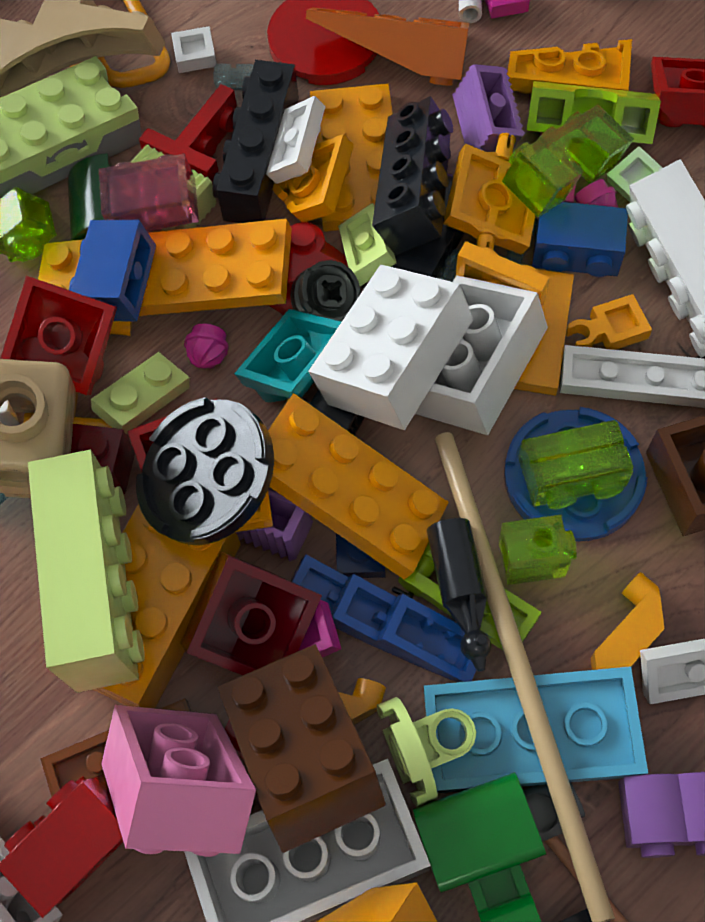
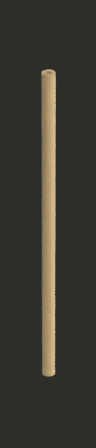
M450 432L441 433L435 438V442L460 518L468 519L471 524L488 595L487 602L591 921L607 922L613 920L615 917L453 434Z

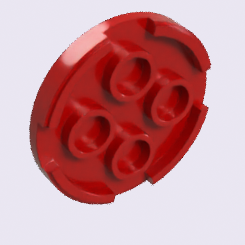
M286 0L273 13L267 30L271 57L274 62L295 64L296 76L308 79V84L333 85L352 80L363 74L365 67L377 55V53L306 19V10L312 7L367 13L369 17H374L379 12L368 0Z

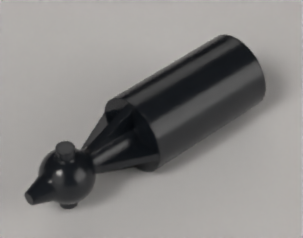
M466 518L442 520L432 524L426 530L442 604L465 633L460 642L462 654L471 660L478 672L485 670L486 657L491 650L489 637L480 631L488 595L471 524Z

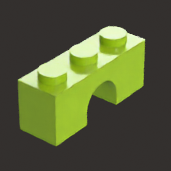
M533 81L527 131L568 135L571 131H585L609 136L610 140L653 144L661 100L657 94Z

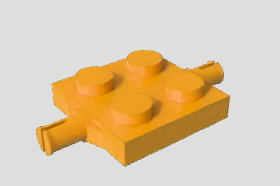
M509 133L498 135L495 152H485L465 144L458 154L443 224L472 235L477 239L476 246L487 247L493 250L494 245L522 255L530 247L543 175L524 168L512 158L516 138L514 135L509 137Z

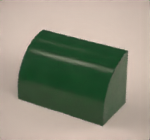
M108 153L84 158L76 163L68 174L71 241L85 239L90 220H120L118 188L115 182L116 175Z

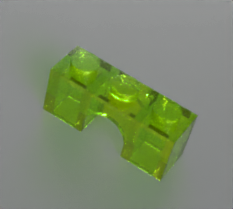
M597 104L584 113L575 112L558 129L554 126L548 128L533 144L530 145L528 142L520 145L509 158L508 162L511 164V167L502 182L539 218L563 202L581 176L590 184L613 169L634 138Z

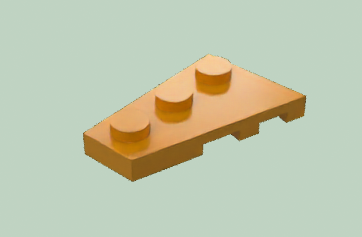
M632 39L618 40L617 47L599 49L598 43L583 44L582 51L564 52L558 47L510 51L507 75L510 77L508 81L512 84L510 88L513 91L529 94L532 93L533 81L629 91Z

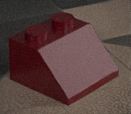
M220 551L180 644L187 654L240 675H245L299 651L322 595Z

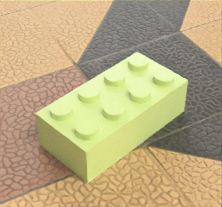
M91 449L28 462L46 668L77 693L139 680L137 663L145 660V652L140 631H133L131 612L138 611V597L133 581H127L125 564L132 562V550L127 533H121L119 517L126 516V504L121 487H114L109 467H101Z

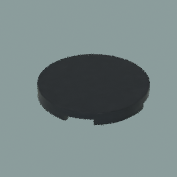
M206 397L196 399L173 411L159 424L150 436L149 440L153 443L146 455L142 473L136 475V494L145 519L159 533L188 545L214 543L240 529L261 505L273 475V444L264 423L244 405L229 400H209Z

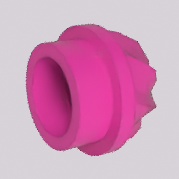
M604 179L587 185L574 196V199L579 204L618 207L615 197L617 192L614 187H608Z
M206 323L193 326L191 333L185 337L184 347L186 348L190 363L203 369H211L216 364H220L228 354L229 349L225 331L218 326Z

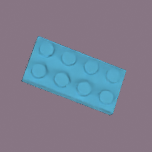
M631 667L534 675L570 783L620 779L625 776L648 774ZM512 677L424 685L426 717L442 710L458 709L470 716L476 729L475 743L469 752L431 769L437 793L464 791L513 772L516 773L521 787L547 784ZM443 719L436 729L438 742L447 749L453 750L458 748L465 738L464 727L456 719Z

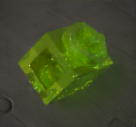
M14 187L0 199V254L8 256L10 262H25L40 256L44 245L56 236L49 202Z
M561 515L502 523L498 541L507 585L566 576L572 560L577 557L574 534L571 530L565 531Z

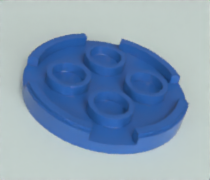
M580 407L579 410L543 412L530 419L512 439L504 467L507 494L520 516L535 529L546 535L561 540L578 542L596 540L608 536L623 527L638 509L645 494L648 477H646L645 464L638 449L639 443L631 432L609 415L584 407Z

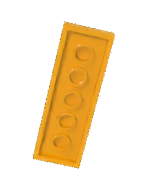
M287 218L148 233L156 244V249L139 316L286 304L292 230ZM82 240L44 243L38 279L69 290L70 281L75 276L79 262Z

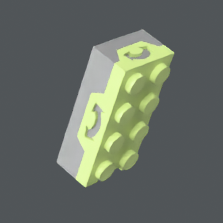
M97 56L0 98V209L67 178L71 168L84 158L108 153L110 158L139 144V138L142 134L138 107L127 94L121 97L120 92L109 85L107 70Z

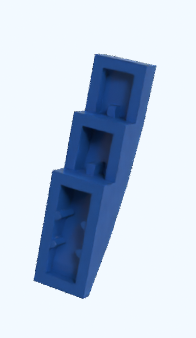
M307 554L302 557L290 581L322 595L320 600L329 604L336 629L452 681H472L476 668L471 660L467 659L461 652L460 642L465 633L458 623L404 594L396 597L355 574L348 577Z

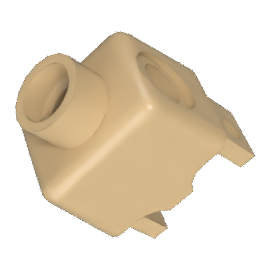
M0 359V407L8 400L13 412L34 413L28 421L21 425L7 426L0 422V493H3L5 497L31 498L28 462L71 453L76 390L70 373L63 364L57 362Z

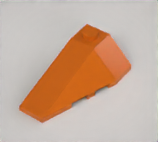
M314 7L306 10V19L423 76H430L429 83L451 86L453 85V79L461 80L470 23L422 17L411 22L406 21L404 17L390 14H375L374 17H369L367 13Z

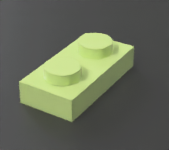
M371 203L338 226L348 268L355 274L359 281V286L370 281L380 265L391 267L396 264L394 253L372 226L374 203Z
M157 352L91 398V409L109 426L123 429L125 434H128V430L136 428L188 390L190 377L160 352Z

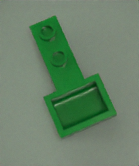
M515 772L413 809L415 821L440 893L468 883L481 922H541L520 864L547 854Z

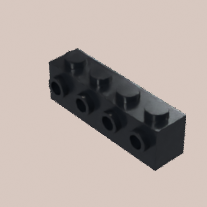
M255 59L251 76H245L242 87L243 102L242 106L236 107L234 111L232 139H226L223 147L224 165L222 172H217L213 180V197L218 198L223 221L247 223L265 221L275 183L266 175L284 109L297 104L299 100L295 64Z
M431 96L419 102H410L404 105L397 113L388 116L372 226L395 256L440 238L442 235L443 216L446 215L444 202L446 187L449 184L447 169L448 160L451 158L450 136L453 133V124L445 109L440 110Z

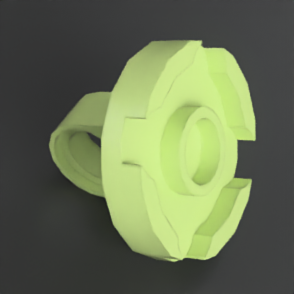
M395 697L377 704V712L380 719L389 716L391 722L390 727L383 729V734L403 784L412 781L417 788V791L410 793L413 804L419 807L436 800L438 793L431 769L461 757L470 751L476 738L474 722L462 710L453 708L439 711L412 722L399 698ZM445 718L456 719L464 727V741L461 746L453 750L440 745L436 737L437 726Z

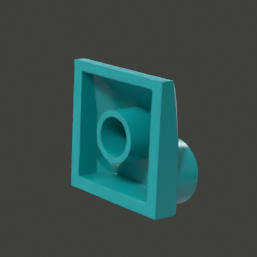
M288 309L234 375L243 386L255 389L265 402L284 401L290 398L293 393L303 397L314 383L308 371L341 324V321Z

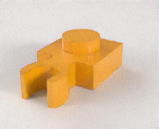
M634 294L592 307L590 313L591 320L577 319L570 322L566 330V337L579 333L584 335L586 339L576 341L575 346L593 347L596 343L603 342L606 349L617 350L649 339L652 328Z

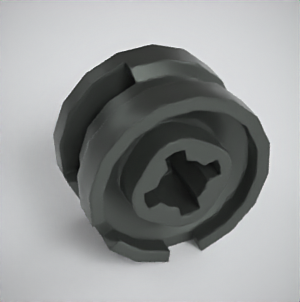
M326 260L316 263L297 276L292 284L290 298L293 310L342 322L360 296L361 290L359 281L350 268L341 262Z

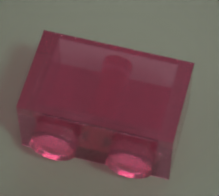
M185 154L162 155L157 159L134 163L121 162L115 166L99 169L101 214L105 220H140L146 231L199 222L195 177Z

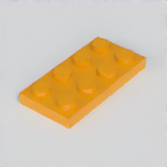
M389 83L310 91V97L316 96L326 106L320 125L321 130L315 144L342 134L354 144L335 212L322 217L324 232L339 230L338 226L371 203L375 205L388 116L393 114Z
M293 393L268 429L274 451V468L269 487L405 580L415 571L429 543L427 528L440 521L449 502Z

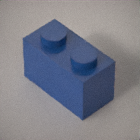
M541 200L536 224L532 267L555 272L588 273L595 277H618L626 252L627 209Z
M90 220L86 237L80 245V258L76 273L70 281V291L116 306L117 310L114 321L137 322L156 249V244L140 220Z

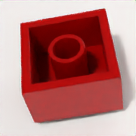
M104 774L90 779L82 776L76 782L73 779L67 782L46 803L52 810L46 817L43 815L34 823L28 821L4 844V847L10 853L0 862V872L42 918L67 900L123 843Z

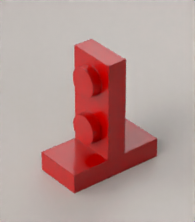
M220 84L176 140L147 128L139 138L141 149L145 145H149L152 149L155 148L158 152H162L165 156L168 155L178 163L181 162L185 167L188 166L198 174L201 173L204 177H208L213 185L214 176L219 170L217 161L212 157L217 145L225 135L233 131V115L237 107L235 91Z

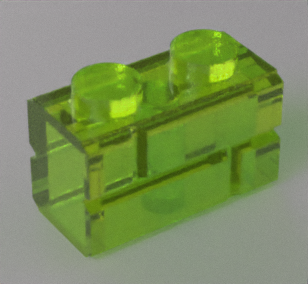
M616 420L524 439L521 442L518 455L534 507L547 504L549 509H561L575 503L576 497L594 494L597 499H607L616 496L624 490L623 487L627 486L634 472L628 449L624 446V438Z

